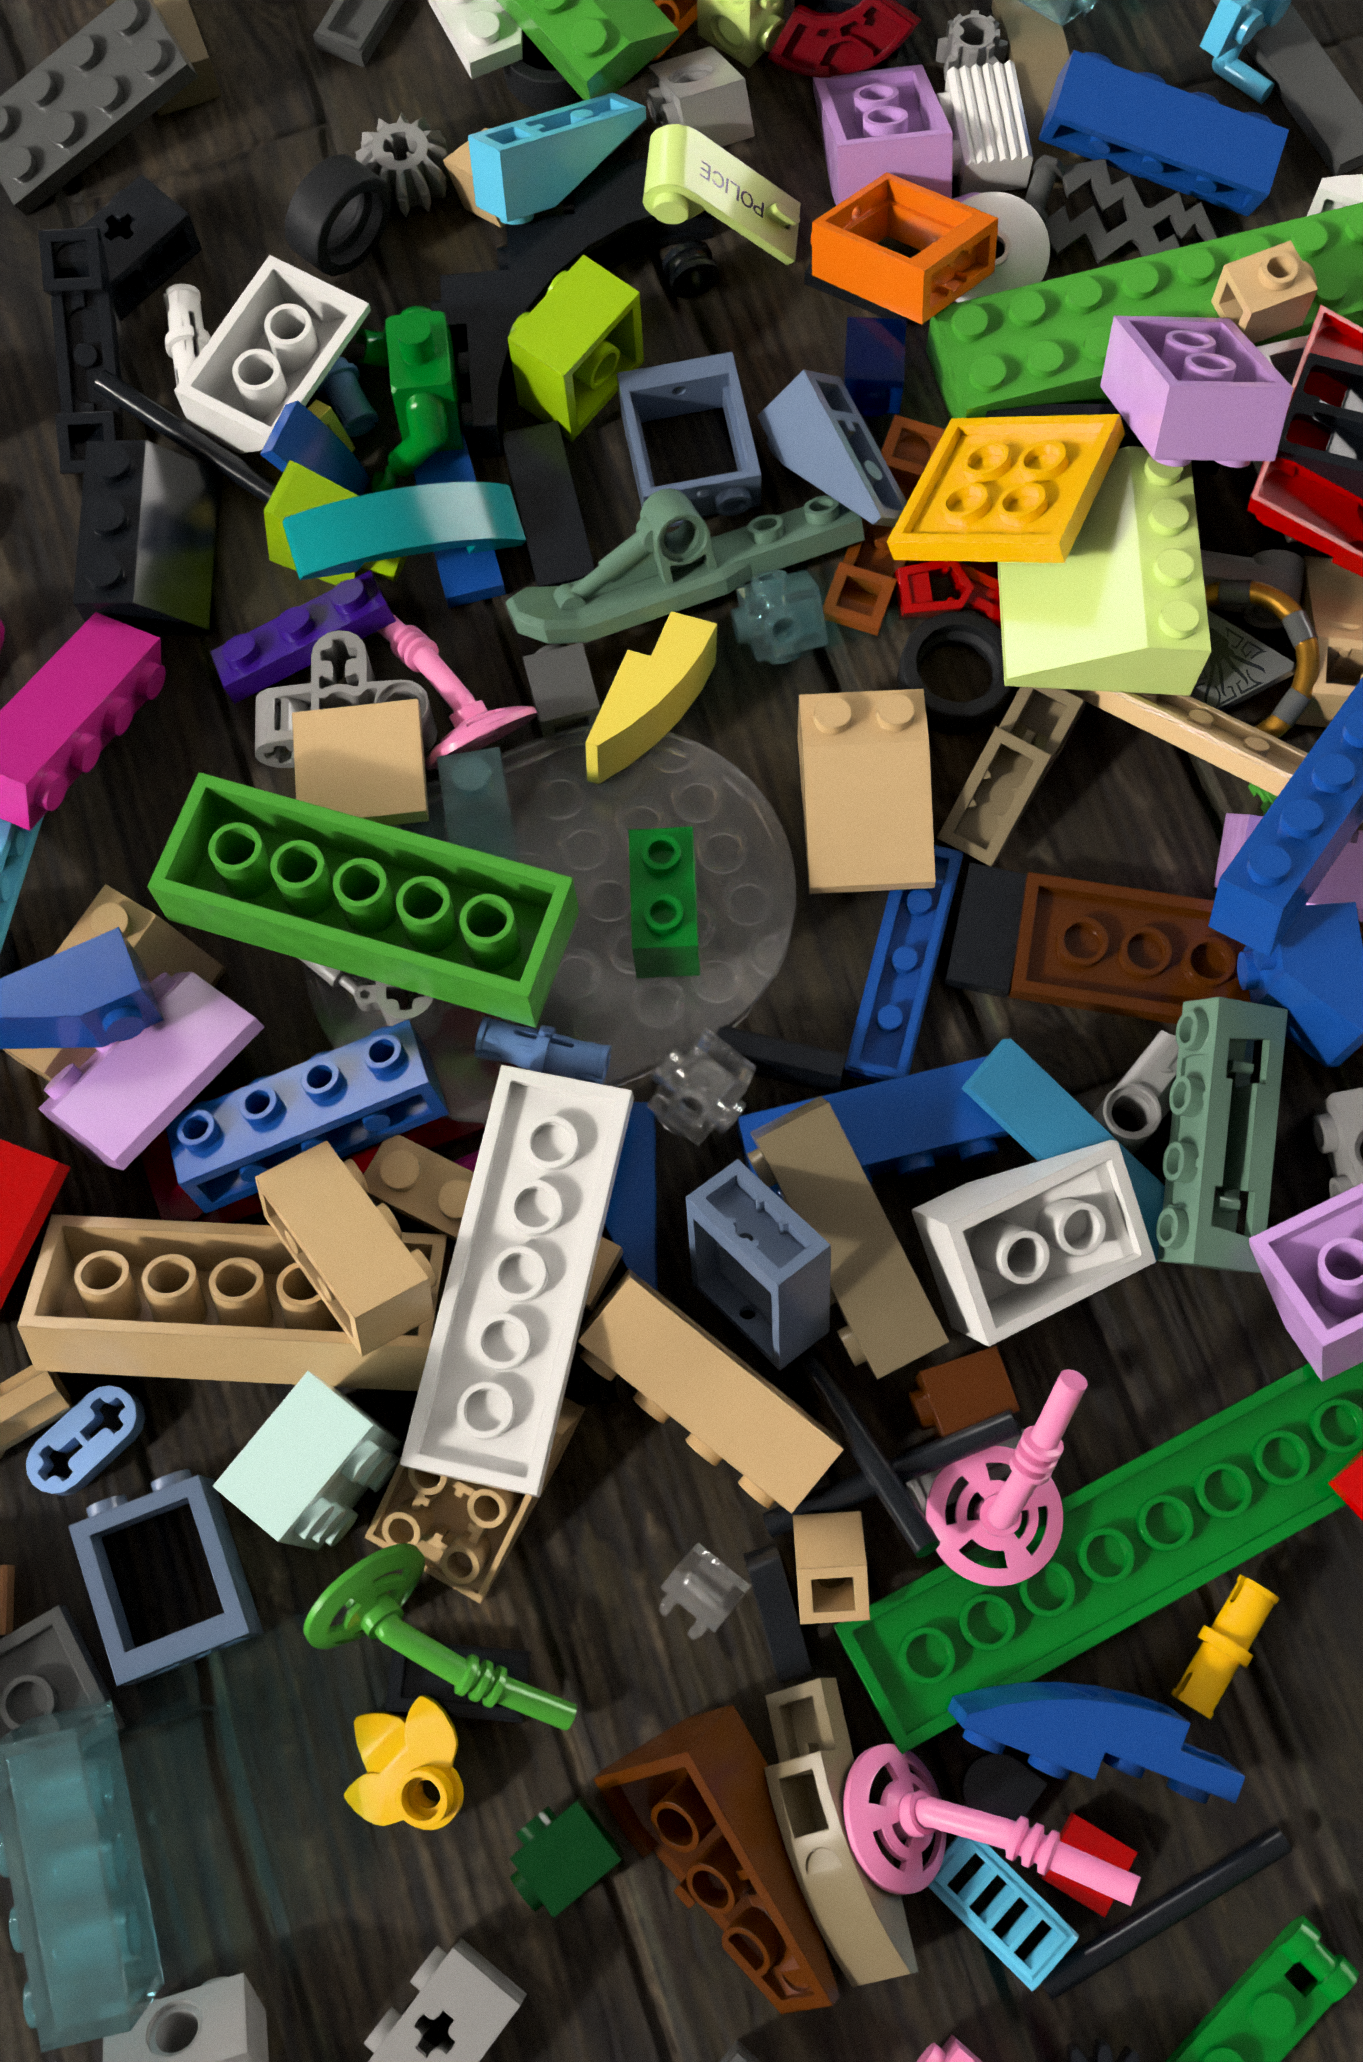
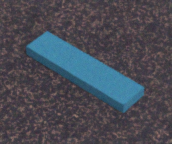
M1011 1038L1002 1039L961 1088L1037 1161L1108 1140L1117 1141ZM1119 1143L1157 1261L1159 1243L1156 1237V1224L1163 1210L1165 1186Z

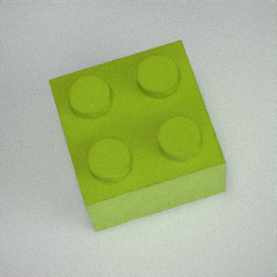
M584 254L569 271L564 270L560 272L551 282L547 295L531 312H524L516 319L507 337L518 404L544 423L558 421L561 435L573 441L618 391L617 373L636 370L644 362L640 292Z

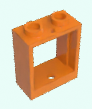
M886 172L812 222V276L922 325L994 273L998 218ZM888 236L921 250V252L909 258L876 243Z

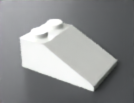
M1114 1140L1101 1142L965 1183L911 1209L951 1327L988 1347L1156 1262L1119 1143Z

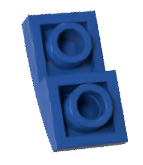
M298 400L285 405L260 455L282 472H284L289 460L358 496L363 495L370 478L354 454L318 417Z

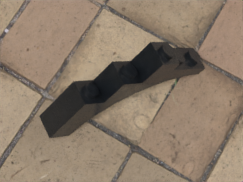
M648 158L601 162L562 200L564 215L534 217L530 222L518 225L506 224L507 244L497 245L499 270L440 275L441 300H431V310L446 313L455 351V359H458L461 385L470 384L471 399L461 400L462 424L465 436L475 435L479 458L503 456L501 433L504 432V415L514 382L507 338L510 330L522 313L531 312L547 295L551 282L560 272L564 270L569 271L583 254L607 271H610L628 260L670 245L713 238V215L707 211H703L680 224H666L657 220L655 216H652L645 209L643 194Z

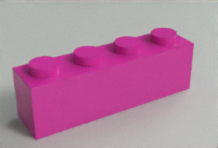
M95 612L0 710V819L30 831L48 810L54 811L58 808L71 784L82 772L87 773L95 766L100 752L115 735L120 736L128 729L133 715L148 699L153 700L157 697L163 687L166 675L165 667L161 665V638Z

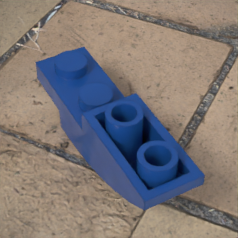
M1021 1682L985 1687L952 1696L947 1709L962 1728L965 1729L962 1737L968 1742L999 1755L1003 1754L1006 1745L1028 1753L1030 1755L1027 1762L1031 1766L1062 1780H1068L1071 1771L1095 1780L1103 1761L1112 1768L1136 1778H1143L1146 1769L1169 1777L1166 1783L1168 1788L1199 1803L1207 1804L1209 1796L1212 1794L1236 1804L1246 1777L1221 1756L1184 1742L1191 1723L1171 1707L1133 1693L1096 1685L1066 1682Z

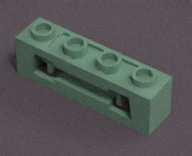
M1224 997L1183 1002L1182 1015L1176 1027V1042L1179 1046L1176 1080L1173 1082L1169 1094L1172 1120L1169 1146L1163 1157V1172L1166 1180L1163 1210L1156 1224V1237L1159 1243L1157 1261L1225 1271L1261 1273L1249 1246V1238L1267 1230L1288 1009ZM1263 1040L1259 1083L1250 1084V1077L1254 1070V1064H1252L1254 1041ZM1215 1191H1218V1196L1214 1199ZM1240 1191L1249 1192L1244 1235L1236 1233L1238 1210H1240L1241 1205L1239 1200Z

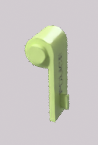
M680 124L665 125L656 129L651 134L643 204L652 216L666 224H680L703 211H707L787 266L795 262L800 222V202L705 135L689 126Z

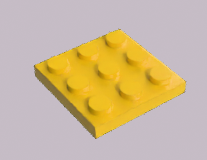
M1120 414L951 418L887 540L893 559L913 561L1065 563L1125 435Z

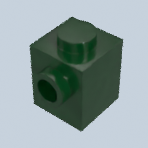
M581 1796L558 1816L555 1815L548 1805L515 1833L523 1846L509 1858L518 1869L510 1878L521 1897L532 1910L536 1912L544 1905L551 1916L555 1918L622 1860L624 1852Z

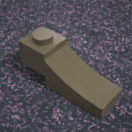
M1020 687L999 728L995 727L937 838L994 867L1037 789L1056 758L1059 757L1087 703L1063 689Z

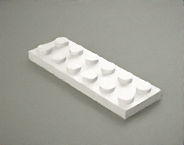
M501 1065L400 1461L401 1466L540 1498L633 1105L634 1095L632 1090Z

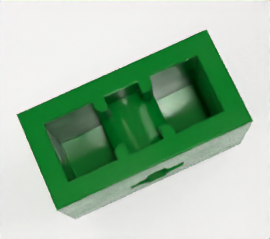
M693 827L628 830L631 934L636 978L700 976Z

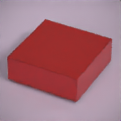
M1072 1812L1060 1833L1061 1842L1126 1871H1129L1138 1853ZM1049 1870L1045 1876L1039 1874L1041 1879L1104 1918L1114 1901L1113 1898L1054 1871Z

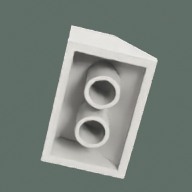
M269 255L174 389L188 424L215 442L239 454L262 450L285 405L298 400L302 405L306 406L370 313L369 303Z

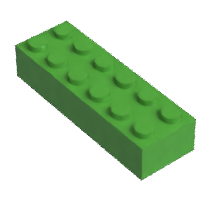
M200 772L196 777L147 886L164 915L170 921L535 1028L537 1027L579 913L572 877Z

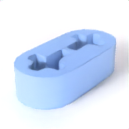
M110 1385L98 1387L88 1393L39 1438L30 1449L26 1460V1470L32 1485L42 1492L61 1496L75 1494L86 1487L135 1441L141 1433L145 1422V1413L139 1398L130 1391ZM108 1403L118 1407L124 1404L125 1408L118 1415L124 1424L121 1429L115 1431L103 1428L91 1438L90 1434L104 1420L103 1414L99 1411L102 1405ZM81 1444L83 1447L68 1461V1466L73 1471L69 1478L66 1479L56 1475L49 1478L47 1474L54 1467L52 1460L49 1458L51 1453L56 1450L67 1454Z

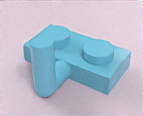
M1220 0L1199 47L1214 56L1212 69L1217 75L1262 104L1271 94L1275 84L1238 59V56L1243 46L1248 44L1259 30L1267 25L1273 27L1279 22L1287 11L1291 0Z

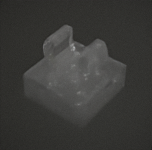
M698 1542L660 1587L667 1595L661 1601L659 1612L666 1617L677 1604L682 1605L696 1617V1622L687 1633L694 1640L701 1637L708 1628L715 1633L751 1586Z

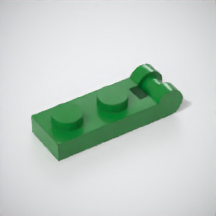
M1301 1915L1282 1930L1165 2062H1281L1330 2005L1340 2000L1351 1990L1359 1977V1971L1342 1954L1333 1956L1319 1941L1321 1932L1304 1915ZM1297 1962H1300L1313 1975L1300 1992L1284 1976Z

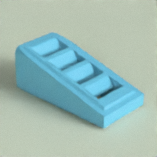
M956 1836L945 1849L940 1870L928 1887L1031 1991H1034L1076 1943L1080 1935L988 1844ZM976 1853L985 1863L960 1892L956 1894L947 1884ZM998 1875L1006 1885L978 1916L970 1906ZM1020 1897L1028 1907L1000 1939L991 1929ZM1043 1920L1051 1929L1025 1960L1022 1961L1014 1952Z

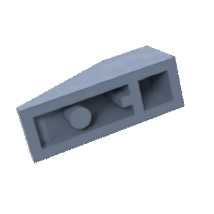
M803 369L757 416L768 437L767 445L771 453L782 465L871 524L895 527L907 501L841 377Z

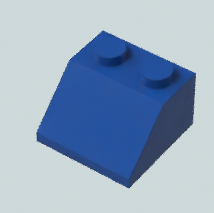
M1356 902L1305 905L1270 957L1248 946H1245L1243 951L1239 953L1237 974L1241 989L1249 990L1252 1003L1288 1009L1285 1036L1325 1068L1339 1067L1363 1044V944Z

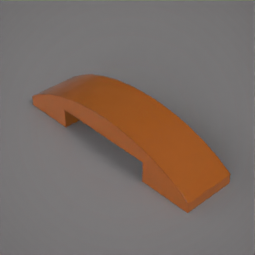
M894 415L881 454L908 502L945 429ZM861 517L865 540L848 546L843 562L838 564L823 604L820 618L878 636L896 595L897 579L893 578V575L897 568L907 566L909 560H894L887 540L894 527L873 525Z

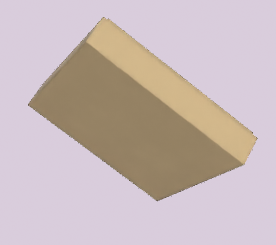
M418 699L292 712L296 800L388 826L429 821L422 719Z

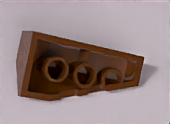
M733 1704L685 1718L607 1766L593 1778L628 1841L643 1858L653 1851L680 1881V1884L673 1892L688 1909L697 1902L724 1931L722 1936L723 1949L781 2014L823 2008L835 2004L840 1995L823 1940L799 1887L773 1809L764 1771L768 1764Z

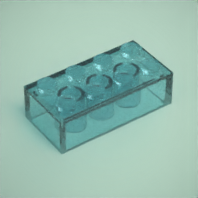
M108 1700L28 1719L0 1738V1873L4 1878L10 1877L15 1904L9 1916L10 1938L14 1950L17 1953L23 1952L28 1981L25 1983L23 1990V2010L28 2026L31 2029L37 2028L41 2052L131 2031L165 1983L112 1701Z

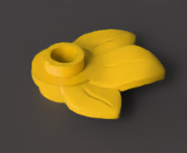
M424 1694L415 1700L408 1712L407 1718L390 1712H369L355 1718L354 1729L357 1747L367 1773L357 1778L344 1793L345 1800L353 1810L364 1820L379 1826H386L404 1820L411 1826L419 1829L436 1830L451 1822L462 1807L464 1789L462 1780L453 1767L458 1749V1737L455 1726L446 1710L436 1700ZM425 1780H430L437 1787L440 1793L439 1802L432 1801L425 1795L423 1790Z

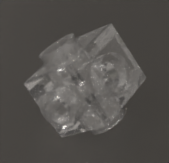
M705 1027L683 1054L674 1047L657 1066L650 1078L658 1086L647 1107L656 1113L657 1119L668 1131L677 1136H686L699 1146L714 1128L721 1134H724L740 1116L746 1106V1103L740 1098L746 1093L756 1066Z

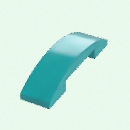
M447 482L385 490L308 509L285 517L282 522L300 581L358 572L365 562L467 547L468 553L472 554L522 546L526 542L510 486L492 482Z

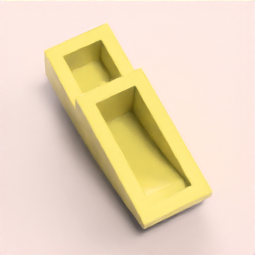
M671 611L651 656L627 650L585 742L587 781L600 784L628 767L655 746L680 721L702 691L716 664L717 623Z

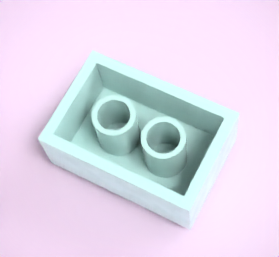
M307 1371L214 1483L213 1487L277 1542L319 1550L325 1542L333 1547L344 1537L356 1521L358 1514L352 1508L370 1487L374 1492H378L394 1475L400 1462V1458L396 1454L405 1443L345 1394Z

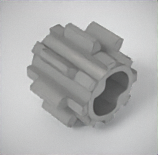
M971 10V13L962 16L959 14L954 20L950 19L947 22L946 36L938 39L936 61L944 63V80L946 81L947 71L953 66L959 70L964 65L971 68L975 64L982 67L986 63L994 65L998 61L1004 64L1008 41L1000 39L999 23L991 15L986 17L979 14V10Z

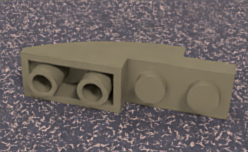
M818 1678L765 1695L779 1759L778 1764L764 1768L773 1809L799 1887L832 1956L852 1987L919 1972L901 1895L888 1893L876 1886L860 1868L848 1842L843 1817V1795L848 1773L855 1760L836 1678ZM877 1831L873 1832L881 1852L894 1866L892 1855L883 1846Z

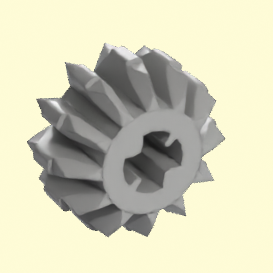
M402 112L397 123L388 124L379 118L376 128L377 132H362L361 149L355 151V159L386 181L392 195L391 210L399 206L400 211L406 218L411 207L420 206L429 212L431 198H445L446 181L451 179L443 162V159L449 156L445 138L440 130H431L424 116L412 124L408 123Z

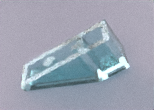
M500 747L437 757L449 842L520 863L509 784Z

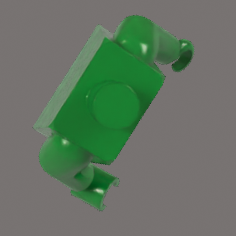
M412 306L402 311L400 315L386 318L383 331L360 329L356 334V343L365 344L364 354L362 358H359L358 364L389 368L391 392L402 437V442L388 454L389 465L385 467V474L381 471L373 474L371 481L373 493L394 489L399 475L409 477L435 452L464 449L455 351L445 312L432 311L424 306Z

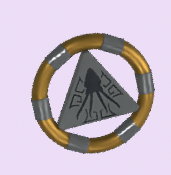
M1253 579L1221 580L1205 585L1211 653L1190 696L1224 712L1295 674L1292 686L1271 715L1263 722L1254 726L1267 734L1279 738L1295 725L1311 702L1312 689L1318 678L1320 669L1318 636L1306 611L1285 592ZM1219 604H1255L1269 610L1282 621L1288 637L1296 650V664L1214 614L1208 608Z

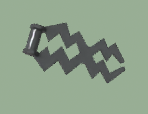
M1043 155L1034 162V174L1024 201L1030 204L1042 218L1048 232L1050 249L1055 257L1083 236L1098 265L1128 243L1135 244L1138 247L1141 257L1180 248L1175 234L1159 242L1154 231L1156 226L1168 218L1180 241L1192 227L1196 229L1204 241L1217 238L1201 202L1185 212L1178 191L1156 206L1146 208L1130 176L1111 185L1106 159L1063 165L1059 159ZM1062 180L1065 194L1068 198L1090 182L1102 214L1122 201L1127 221L1106 234L1094 205L1071 222H1069L1065 205L1049 217L1045 209L1054 183Z

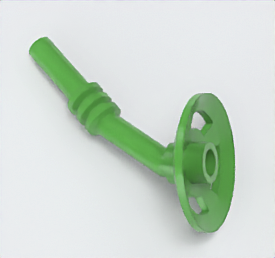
M402 1543L392 1545L357 1562L340 1575L320 1595L306 1617L303 1629L304 1635L315 1648L330 1649L353 1642L367 1635L370 1639H379L387 1646L454 1685V1693L463 1697L468 1692V1698L473 1702H478L482 1698V1704L488 1708H492L498 1703L564 1731L571 1727L577 1711L575 1703L507 1676V1668L498 1665L493 1670L492 1661L484 1659L479 1664V1657L471 1653L465 1659L401 1620L404 1615L401 1607L414 1591L425 1569V1557L418 1547L413 1544ZM404 1569L402 1574L394 1573L383 1576L389 1572ZM345 1605L348 1610L343 1617L342 1624L330 1627L334 1617Z

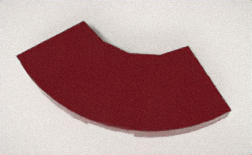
M861 0L859 4L843 12L819 13L799 4L793 10L767 58L785 69L806 76L831 78L832 76L851 74L866 70L887 58L905 42L922 19L896 0Z

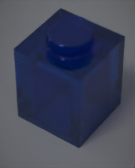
M847 317L843 383L859 413L862 415L880 416L885 413H900L905 370L906 319Z

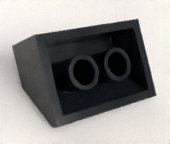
M147 440L86 442L73 604L84 622L97 612L154 636L212 635L222 476L218 471Z

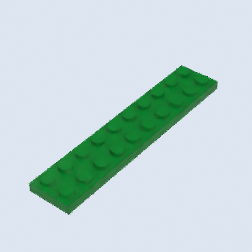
M1363 1362L1321 1382L1311 1365L1307 1363L1062 1498L1063 1530L1058 1547L1049 1562L1039 1572L1022 1582L1007 1586L982 1585L963 1578L946 1564H943L870 1604V1620L838 1622L832 1625L899 1752L903 1754L958 1723L947 1710L952 1696L985 1687L1031 1682L1345 1506L1346 1503L1331 1488L1328 1482L1363 1449ZM1046 1508L1039 1511L1037 1531L1032 1541L1026 1547L1030 1554L1036 1550L1043 1538L1047 1521ZM1027 1518L1021 1521L1019 1528L1014 1532L1018 1539L1025 1530ZM977 1545L963 1553L969 1560L981 1566L1007 1568L1004 1551L989 1550Z

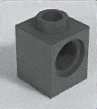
M580 642L572 645L564 643L549 644L540 648L535 654L524 656L523 661L534 707L538 713L537 718L545 747L588 737L599 714L600 705L583 643Z

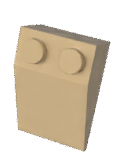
M924 689L800 694L797 737L809 894L935 888L930 747Z

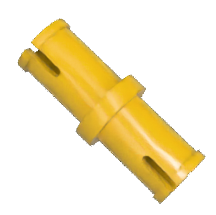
M1241 1574L1237 1577V1583L1211 1628L1203 1625L1197 1636L1203 1642L1176 1689L1173 1688L1171 1692L1172 1696L1210 1720L1214 1715L1215 1707L1239 1665L1245 1668L1249 1665L1253 1655L1248 1650L1274 1604L1276 1605L1280 1599L1265 1587Z

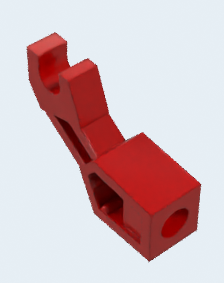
M929 561L899 567L895 571L893 578L897 579L895 593L899 620L929 618L944 612H959L965 606L982 614V617L989 619L1001 629L999 582L997 579L959 561ZM938 576L939 578H944L947 576L953 585L954 592L958 593L959 598L955 600L954 597H948L945 601L933 602L930 577Z

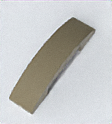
M992 0L993 18L999 23L1000 39L1008 41L1007 59L1015 64L1033 154L1027 186L1029 188L1034 174V162L1043 155L1057 158L1063 165L1084 162L1083 156L1038 140L1057 77L1069 59L1070 54L1063 27L1052 0ZM1062 180L1054 183L1053 189L1062 188Z

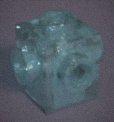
M783 570L761 572L751 578V583L736 588L739 607L730 609L734 634L738 645L747 644L758 662L766 660L770 664L787 663L799 658L801 651L829 645L819 586L806 570L789 574Z

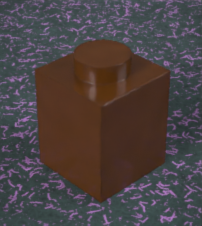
M997 1346L920 1371L914 1379L918 1390L909 1392L911 1406L920 1429L924 1431L932 1428L936 1440L1010 1408L1014 1414L1020 1411Z

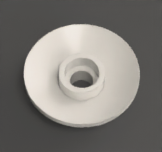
M1004 192L980 193L961 202L998 218L997 240L1003 244L1004 254L995 259L994 273L955 300L957 303L1039 283L1043 280L1050 258V241L1042 218L1030 204L1017 196Z

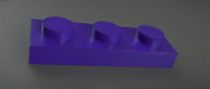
M371 570L354 579L340 582L332 590L301 606L287 609L279 617L246 634L232 637L224 645L210 651L222 685L235 704L310 666L313 646L325 634L337 630L350 631L358 635L360 639H363L396 622L375 577Z

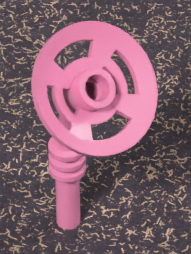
M394 614L396 622L377 631L391 643L392 653L413 672L422 673L454 712L449 718L455 729L450 731L432 749L425 760L427 770L442 767L472 754L514 732L538 715L533 706H512L488 711L483 700L476 701L470 691L439 656L437 644L418 627L405 625Z
M1070 1369L1061 1371L1035 1426H1029L1024 1430L1016 1449L1004 1446L990 1447L943 1467L934 1479L926 1503V1520L940 1541V1545L936 1549L937 1554L950 1569L963 1578L988 1586L1016 1584L1039 1572L1055 1553L1063 1530V1507L1060 1494L1051 1475L1064 1450L1061 1438L1088 1386L1086 1378L1079 1372ZM986 1463L1010 1465L1012 1472L1006 1481H990ZM962 1476L968 1484L961 1491L956 1503V1523L946 1525L945 1510L947 1499L953 1485ZM977 1492L982 1498L975 1505L973 1512L974 1520L968 1521V1505L973 1495ZM1046 1506L1047 1521L1045 1532L1039 1546L1030 1554L1026 1547L1032 1541L1037 1531L1039 1522L1038 1507ZM1027 1510V1524L1023 1534L1018 1539L1014 1532L1021 1524L1022 1511ZM972 1539L985 1549L1004 1551L1007 1568L981 1566L965 1557L959 1549Z
M881 1744L870 1747L858 1756L848 1773L843 1795V1817L848 1842L856 1861L865 1875L876 1886L888 1893L906 1895L926 1888L940 1870L946 1849L947 1833L1005 1849L1007 1859L1014 1861L1020 1856L1021 1865L1026 1868H1030L1036 1863L1037 1872L1044 1876L1051 1870L1126 1905L1131 1906L1141 1877L1061 1842L1060 1833L1053 1829L1048 1835H1045L1044 1825L1036 1823L1030 1828L1029 1819L1024 1816H1020L1017 1821L942 1800L929 1770L911 1751L902 1754L895 1744ZM885 1766L893 1781L885 1787L880 1805L869 1803L873 1780L878 1771ZM877 1831L886 1850L894 1858L901 1861L899 1869L894 1867L885 1858L875 1840L873 1832ZM936 1831L933 1851L923 1867L922 1852L929 1846ZM902 1840H906L905 1845L901 1843Z

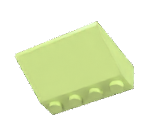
M1128 446L1120 448L1115 454L1065 563L997 562L1004 686L1190 696L1210 656L1211 642L1191 462L1184 467L1166 466L1153 460L1145 447Z

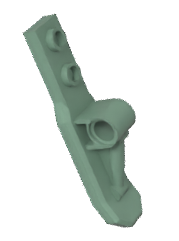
M672 488L661 489L651 494L644 502L640 512V520L636 525V532L598 562L599 566L583 579L560 586L526 587L509 598L505 603L510 619L517 633L547 644L587 643L668 615L671 611L677 612L729 594L753 578L863 541L865 537L862 519L858 514L831 496L825 495L809 500L803 507L779 515H763L753 519L747 526L710 537L705 521L683 492ZM683 520L678 529L666 533V530L673 523Z

